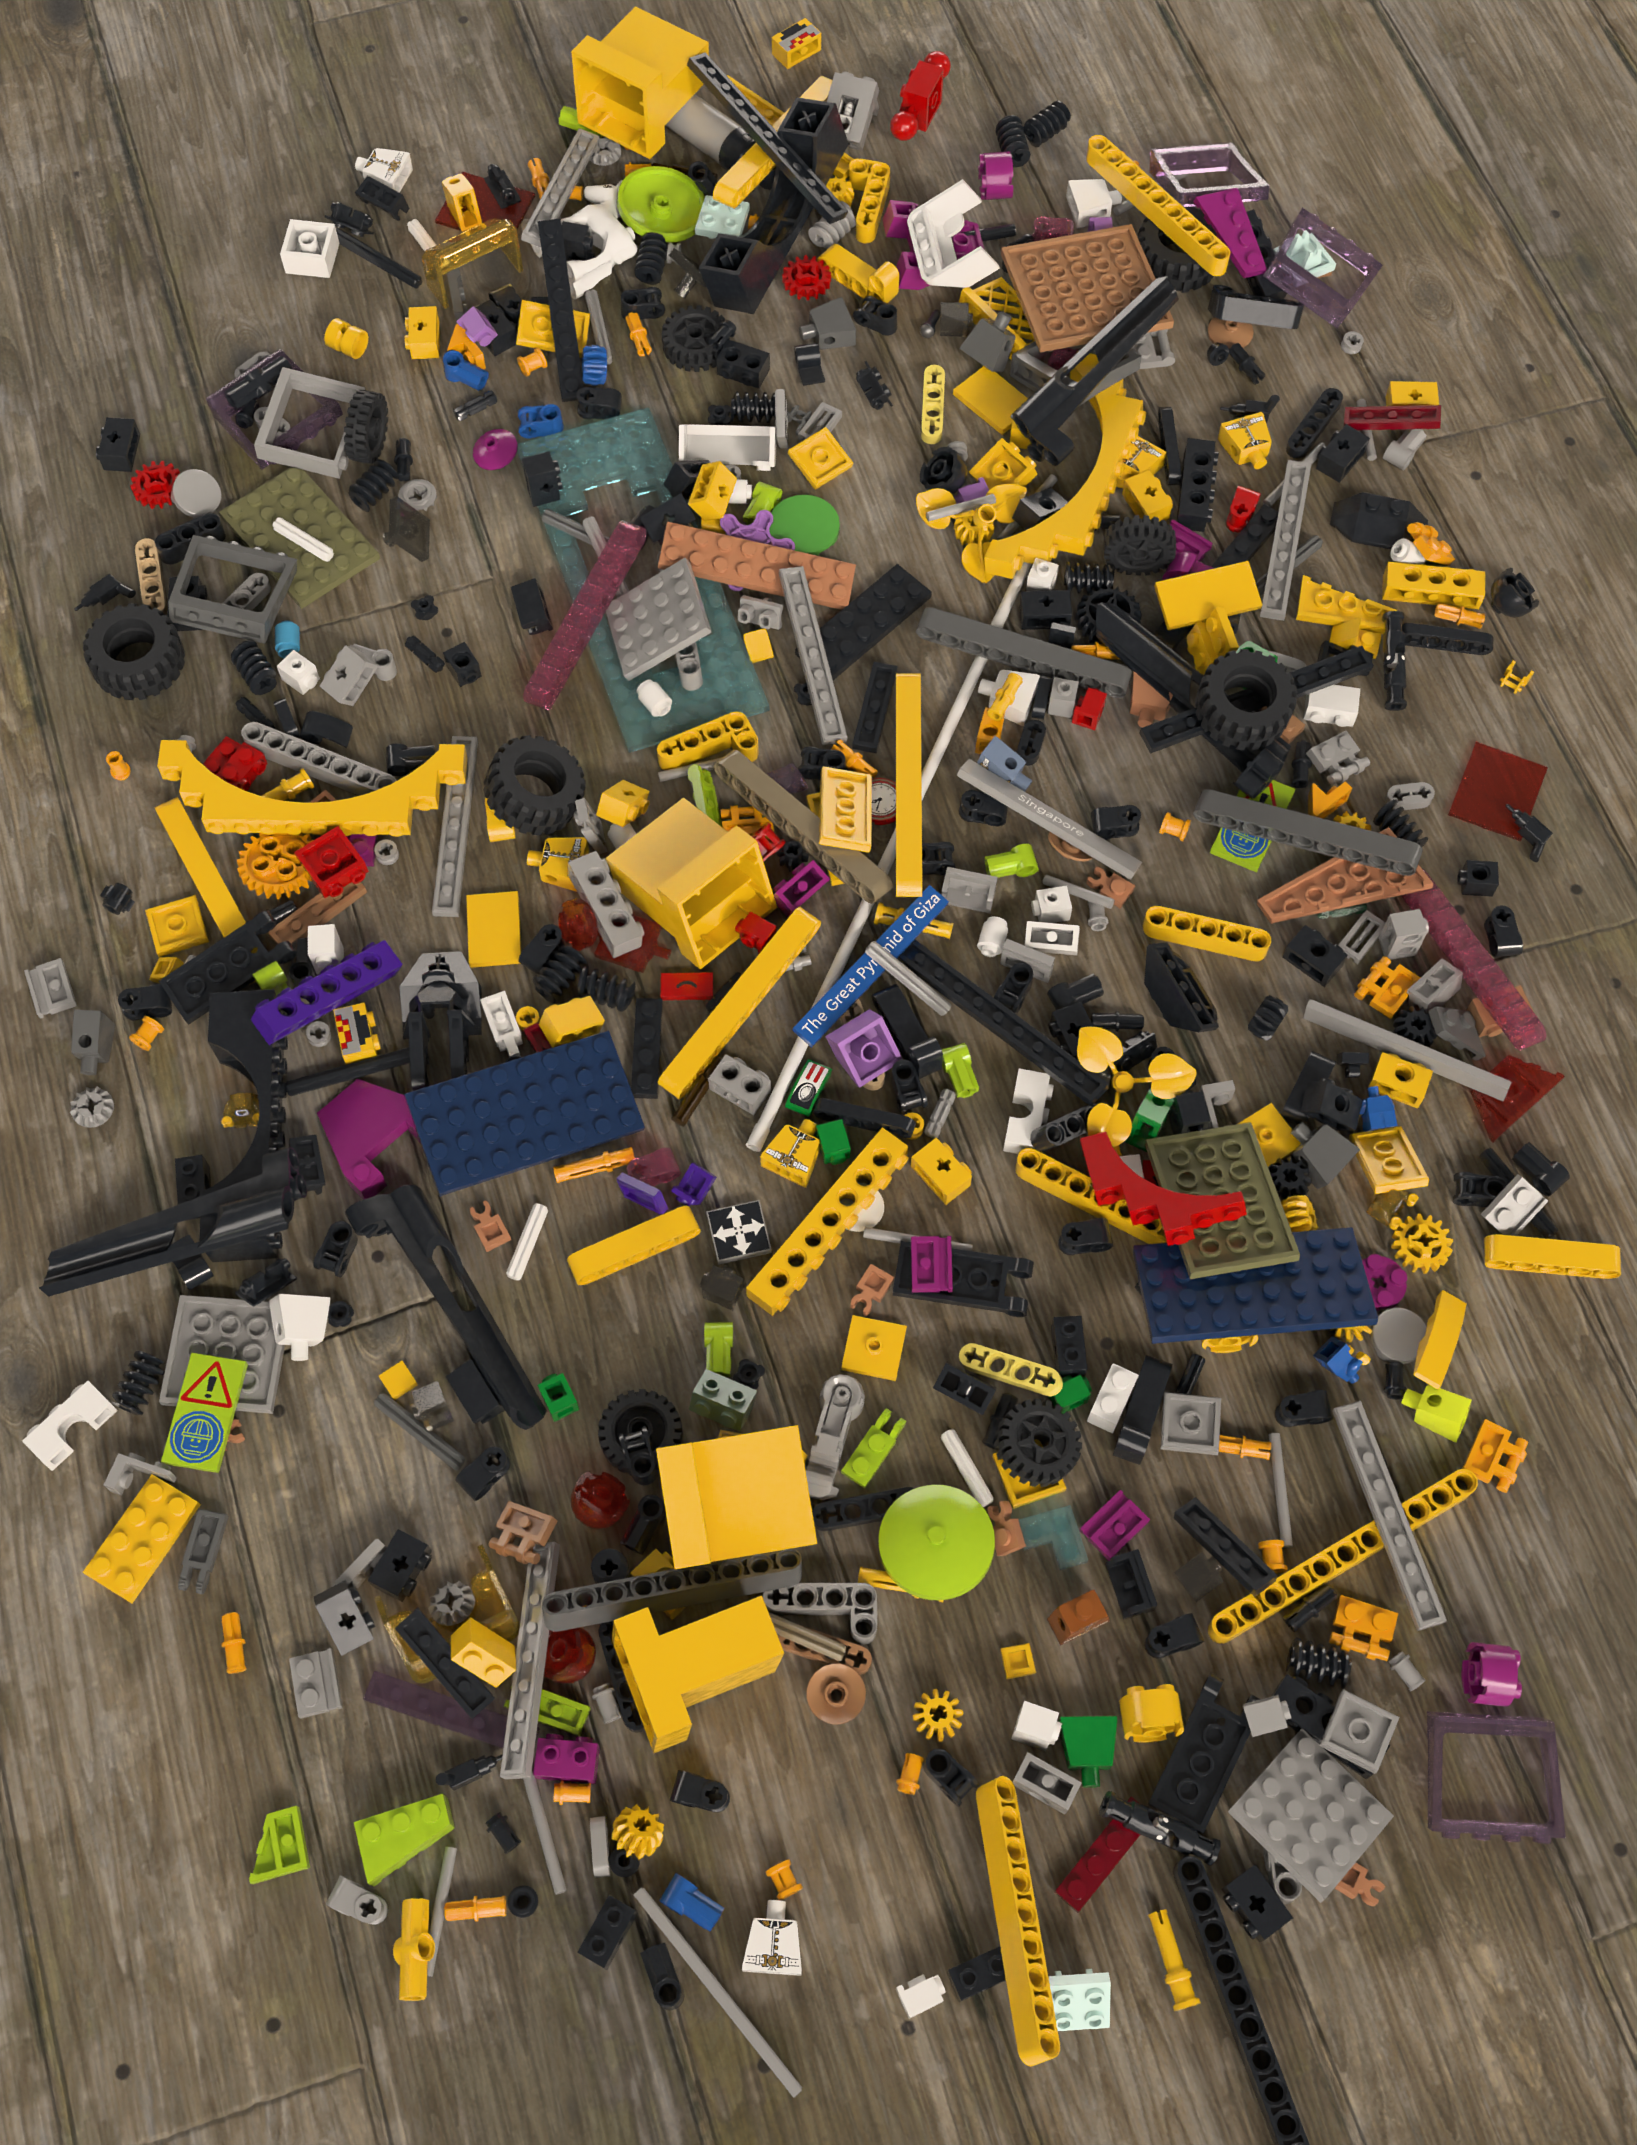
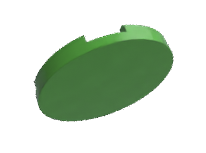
M812 495L792 496L777 504L771 512L773 515V523L769 529L771 536L776 539H791L795 544L794 551L819 556V553L834 545L838 539L840 529L838 514L834 507L822 498Z

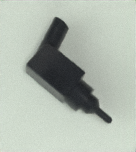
M1272 395L1267 402L1246 400L1245 404L1237 403V405H1231L1230 407H1220V410L1229 411L1230 414L1238 418L1262 412L1267 423L1269 414L1279 402L1280 397Z
M108 574L89 587L90 590L84 594L81 604L75 607L74 610L78 611L83 606H95L99 602L104 605L118 594L133 598L136 595V591L117 581L111 574Z
M1506 804V808L1512 812V818L1515 819L1514 823L1520 827L1517 832L1533 846L1529 856L1533 862H1538L1546 841L1553 833L1534 815L1531 817L1525 811L1514 810L1509 804Z
M503 1754L497 1757L492 1755L486 1757L483 1755L477 1759H470L445 1771V1773H439L436 1776V1783L438 1785L450 1786L455 1791L490 1773L491 1769L496 1767L497 1761L502 1760Z

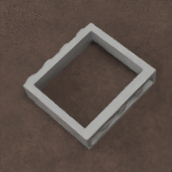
M282 367L254 444L257 458L340 479L342 471H346L349 458L346 455L347 450L344 447L346 432L343 433L334 460L273 446L272 444L292 389L350 403L354 393L357 390H365V387Z

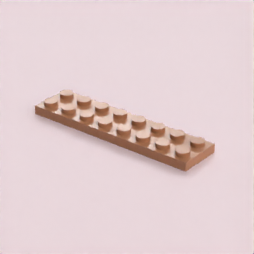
M667 522L658 568L665 570L686 557L691 563L695 577L784 597L779 570L803 566L813 604L840 610L849 605L856 567L855 564L671 522Z

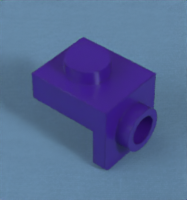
M691 1163L679 1185L673 1186L671 1191L677 1195L676 1199L686 1206L701 1205L717 1177L698 1164Z

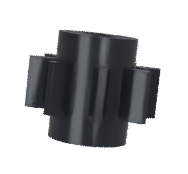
M786 841L783 849L780 848L777 851V856L780 857L779 865H785L789 872L795 870L801 863L808 862L809 854L806 853L807 851L797 841Z
M115 883L114 886L106 885L100 894L104 898L102 906L116 915L125 911L129 912L135 903L131 899L133 892L121 883Z

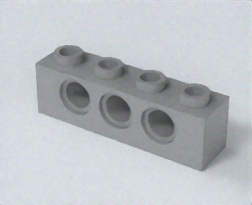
M594 851L568 862V876L612 957L616 958L641 947L644 930L640 922H635L633 919L630 903L627 900L624 901L621 897L619 883L616 879L612 880L610 877V869L604 858L601 859L597 851ZM597 880L601 883L596 885L592 884L591 881ZM609 901L612 905L606 906L602 902ZM616 922L623 923L624 926L617 927L613 924Z

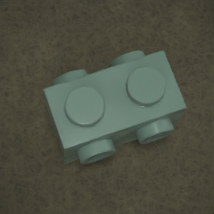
M706 1369L692 1392L689 1410L740 1432L753 1409L757 1390Z

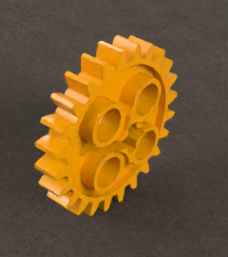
M259 833L260 837L258 839L253 836L250 837L252 844H243L245 851H239L240 859H237V869L243 884H247L249 891L255 889L257 896L265 892L267 899L272 894H275L276 898L280 899L282 893H285L290 898L291 891L294 890L297 894H300L299 887L309 888L307 881L312 880L296 858L294 852L314 841L311 840L310 834L290 835L288 833H274L266 835Z

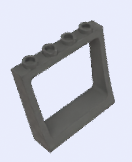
M1036 341L1015 352L1012 354L1010 376L1036 392L1057 372V370L1039 360L1051 351L1040 352ZM1130 349L1081 405L1118 381L1138 371L1142 356L1137 354L1135 349ZM1067 376L1061 380L1067 386H1075L1078 383Z
M193 535L168 601L169 618L173 623L265 644L278 611L297 572V559L290 558L282 552L276 554L265 552L260 547H243L235 541L226 543L218 541L213 536L200 537ZM201 555L281 573V576L262 612H254L186 596L185 594L197 558Z

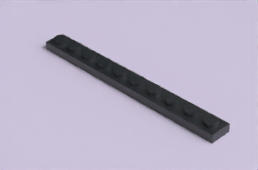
M707 53L690 57L687 66L829 224L846 218L848 210Z
M1264 504L1211 567L1219 568L1250 561L1275 531L1278 512ZM1164 621L1153 635L1174 651L1195 624L1167 630Z
M1363 646L1290 672L1294 679L1293 685L1297 687L1296 699L1371 671L1374 665ZM1248 688L1226 696L1233 706L1245 712L1254 713L1267 709L1263 698ZM1197 708L1141 728L1139 734L1150 754L1207 733L1201 726L1202 720L1197 718Z
M914 940L897 958L919 978L1088 1105L1092 1106L1109 1089V1083L1094 1072L1083 1068L1077 1059L917 940Z

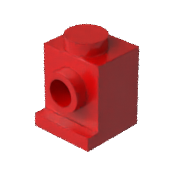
M1088 687L1085 697L1080 696L1077 706H1075L1072 723L1096 730L1105 707L1107 693Z
M751 911L745 919L741 918L735 927V932L739 933L742 943L749 948L754 947L757 949L758 955L777 933L774 924Z

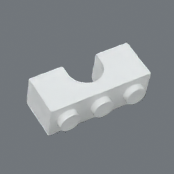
M1019 1068L1012 1103L1024 1105L1031 1114L1025 1118H1009L1003 1151L1019 1154L1025 1148L1035 1149L1031 1144L1030 1137L1033 1130L1041 1127V1124H1047L1049 1109L1044 1108L1045 1101L1051 1100L1054 1087L1053 1084H1049L1050 1075Z
M87 1381L85 1384L77 1386L63 1404L55 1406L50 1411L49 1417L41 1424L32 1427L22 1442L53 1471L74 1451L66 1442V1432L72 1424L83 1421L89 1423L97 1430L118 1410Z

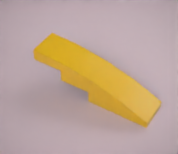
M1444 1290L1436 1298L1434 1313L1428 1319L1425 1336L1419 1342L1413 1373L1415 1377L1436 1389L1441 1387L1450 1365L1467 1303Z

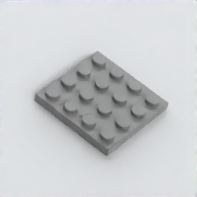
M686 557L605 605L623 675L629 681L712 632L691 563Z
M180 1295L159 1403L165 1406H177L191 1353L246 1361L248 1367L236 1411L273 1414L285 1345H279L275 1342L269 1302L262 1301L253 1307L240 1299Z
M1301 1729L1228 1811L1320 1903L1328 1897L1394 1817L1324 1748L1320 1747L1304 1729Z

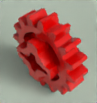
M804 255L803 260L795 257V263L789 261L788 267L783 268L782 284H784V290H789L790 296L797 294L798 300L802 296L807 301H809L810 296L818 299L819 293L825 295L826 289H830L831 272H829V265L824 266V260L817 262L816 256L808 259V256Z
M152 461L151 466L148 467L143 464L144 470L135 471L137 477H131L133 484L130 487L136 501H140L142 506H146L149 503L151 509H154L155 505H159L163 509L164 503L170 506L173 505L171 501L172 486L180 474L178 468L174 469L172 463L166 466L164 461H161L159 465Z

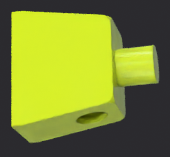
M1427 1385L1423 1394L1407 1388L1401 1404L1416 1410L1414 1421L1417 1424L1457 1443L1467 1420L1472 1400L1444 1389H1436L1431 1385Z

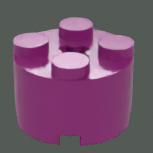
M1010 151L979 154L978 180L981 179V186L979 187L981 200L1012 198L1013 185L1010 184H1012L1013 162Z
M1470 1643L1465 1651L1470 1652L1469 1660H1463L1461 1669L1464 1694H1470L1471 1697L1467 1701L1474 1704L1507 1707L1514 1698L1519 1699L1522 1693V1684L1518 1680V1668L1521 1662L1520 1652L1505 1645Z

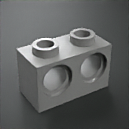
M1420 909L1389 915L1379 936L1385 957L1392 960L1417 954L1429 931L1428 921L1426 918H1423Z
M727 1054L708 1078L711 1091L752 1115L757 1112L771 1092V1080H769V1077L760 1070L754 1071L747 1067V1064L740 1058H732ZM729 1073L736 1075L733 1079H726L724 1076ZM751 1086L758 1088L756 1092H748L746 1089Z

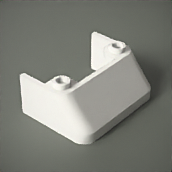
M963 179L914 209L907 220L921 278L931 286L967 288L1000 269L995 260L981 246L958 260L956 258L951 237L963 228V214L982 202L981 198Z
M679 425V461L709 460L711 463L721 461L722 464L757 466V470L771 471V467H774L776 464V426Z

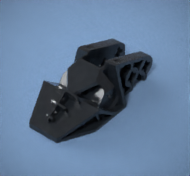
M461 951L422 953L399 986L403 1021L402 1038L409 1039L413 1091L429 1087L427 1064H429L428 1042L431 1034L425 1017L427 1019L433 1018L435 1008L448 1009L451 1079L468 1074L469 1036L482 1035V1005L480 999H482V987Z

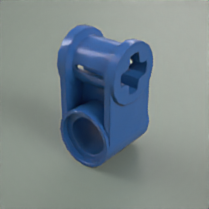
M555 404L533 407L525 406L518 411V418L521 423L519 434L524 438L555 436L564 429L560 408Z

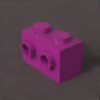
M814 860L807 866L801 863L791 872L794 875L791 880L787 882L783 879L773 888L776 892L774 894L776 904L786 917L790 916L796 908L800 907L830 880Z
M546 1734V1739L538 1738L533 1775L536 1779L564 1780V1782L596 1784L600 1746L598 1743H593L594 1739L590 1737L578 1736L575 1741L564 1740L563 1735Z

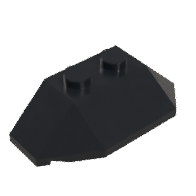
M1362 492L1334 502L1330 525L1334 528L1336 527L1351 542L1391 550L1393 545L1400 539L1414 541V538L1407 531L1409 524L1418 522L1428 525V520L1410 501Z
M1167 942L1149 944L1146 951L1144 984L1169 1026L1198 1033L1216 1030L1219 1027L1216 1008L1191 967L1179 954L1172 951V947Z

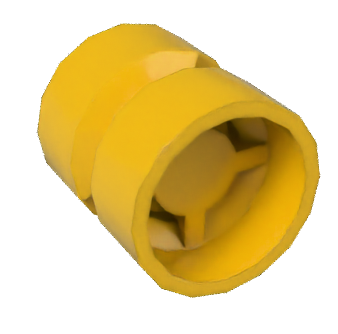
M335 318L326 329L324 341L326 346L342 352L353 359H358L364 354L369 337L365 330Z

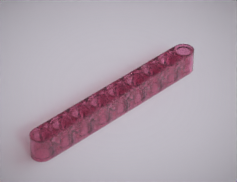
M626 521L618 523L529 680L523 694V699L526 703L545 710L552 708L646 539V529L644 527Z
M1422 868L1433 882V888L1401 895L1411 910H1421L1423 918H1426L1428 921L1429 934L1453 966L1463 972L1462 978L1514 1047L1520 1051L1545 1041L1547 1035L1542 1022L1428 873Z

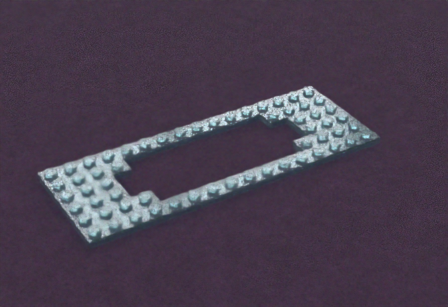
M649 407L518 444L517 454L522 468L521 458L550 451L552 460H557L561 474L559 476L563 489L559 490L561 500L537 506L541 519L545 509L548 508L565 517L588 510V504L583 491L625 479L628 482L633 497L656 491L661 504L673 498L669 490L663 485L673 466ZM666 516L668 522L673 523L674 517L669 518ZM543 522L629 753L657 745L665 739L731 712H741L746 717H751L770 711L769 703L721 584L712 580L695 577L713 635L696 641L703 677L702 686L693 691L684 689L681 685L678 667L652 674L650 668L630 681L626 679L623 675L614 639L575 537ZM693 522V528H698L696 522ZM646 680L657 682L672 699L671 709L666 715L653 716L638 699L637 688L641 683Z

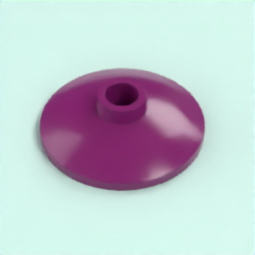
M490 430L476 441L473 448L474 461L485 470L501 469L514 459L518 450L517 440L508 430Z

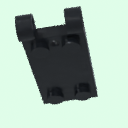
M269 911L257 914L252 920L159 980L163 989L188 1025L209 1012L210 993L238 992L255 981L253 973L274 961L278 964H285L296 957L297 951L290 941H283L268 952L257 935L268 933L277 924ZM254 948H257L256 953H251Z
M901 1241L892 1296L1003 1312L1013 1317L1027 1316L1028 1300L1021 1297L1004 1296L1007 1274L1022 1279L1031 1278L1034 1262L1026 1258H1013L952 1248V1292H912L911 1242ZM997 1281L999 1285L997 1287H993L991 1285V1282Z
M1211 1672L1184 1726V1732L1180 1735L1147 1804L1163 1814L1195 1828L1201 1835L1205 1832L1251 1733L1244 1707L1239 1716L1214 1702L1224 1679ZM1250 1694L1246 1703L1260 1700V1698ZM1219 1717L1225 1720V1724L1222 1726L1217 1723Z

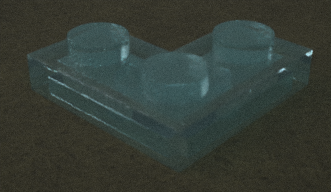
M1071 1505L1019 1519L1026 1544L1023 1551L1051 1543L1059 1570L1088 1563V1557Z

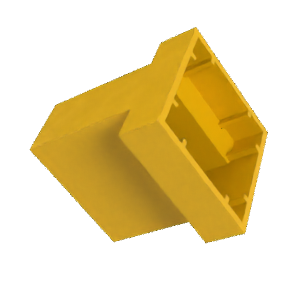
M636 6L601 42L587 35L571 51L578 123L651 159L665 144L664 126L704 85L687 66L690 57L705 52L709 56V42Z
M684 797L606 857L613 879H616L619 883L621 894L674 936L681 954L700 970L740 938L739 933L735 932V927L741 918L745 919L751 911L764 919L777 908L757 841L737 825L729 832Z
M798 1425L656 1449L675 1569L817 1544Z
M762 1596L660 1636L648 1607L613 1620L612 1643L653 1754L687 1740L692 1726L687 1707L774 1673L784 1655L783 1648Z

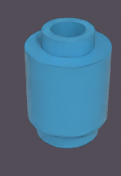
M282 621L275 626V650L278 652L279 657L285 659L293 650L297 653L300 651V628L292 621Z

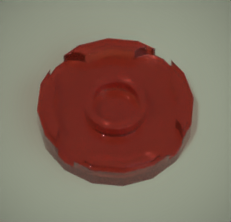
M582 899L567 900L562 904L561 907L563 909L558 916L562 938L578 951L588 949L593 946L597 937V922L593 910Z

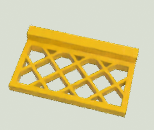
M1002 277L974 290L970 287L962 289L958 308L975 325L982 318L995 321L997 314L993 310L1019 315L1018 319L1011 318L1009 322L1011 325H1016L1017 330L1012 329L1010 326L1006 328L1016 337L1009 356L1011 361L1012 354L1029 345L1022 338L1032 340V342L1035 341L1032 333L1020 331L1021 327L1030 328L1027 320H1022V315L1025 316L1016 291ZM1001 287L1006 293L995 292L993 289ZM979 296L989 297V300L984 301ZM992 298L1004 300V304L991 302ZM1009 301L1017 303L1020 306V308L1007 305V302Z

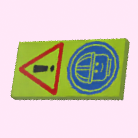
M1272 780L1270 785L1253 801L1287 809L1296 789ZM1239 790L1237 797L1252 800ZM1221 827L1210 853L1257 873L1272 841Z
M191 1353L161 1460L163 1464L219 1473L248 1367L246 1361Z

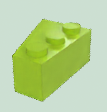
M444 1794L354 1822L367 1883L373 1887L376 1886L390 1873L401 1868L408 1860L430 1847L455 1828L449 1801Z

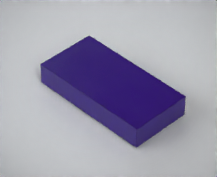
M623 1172L616 1178L625 1198L661 1215L669 1209L659 1189Z

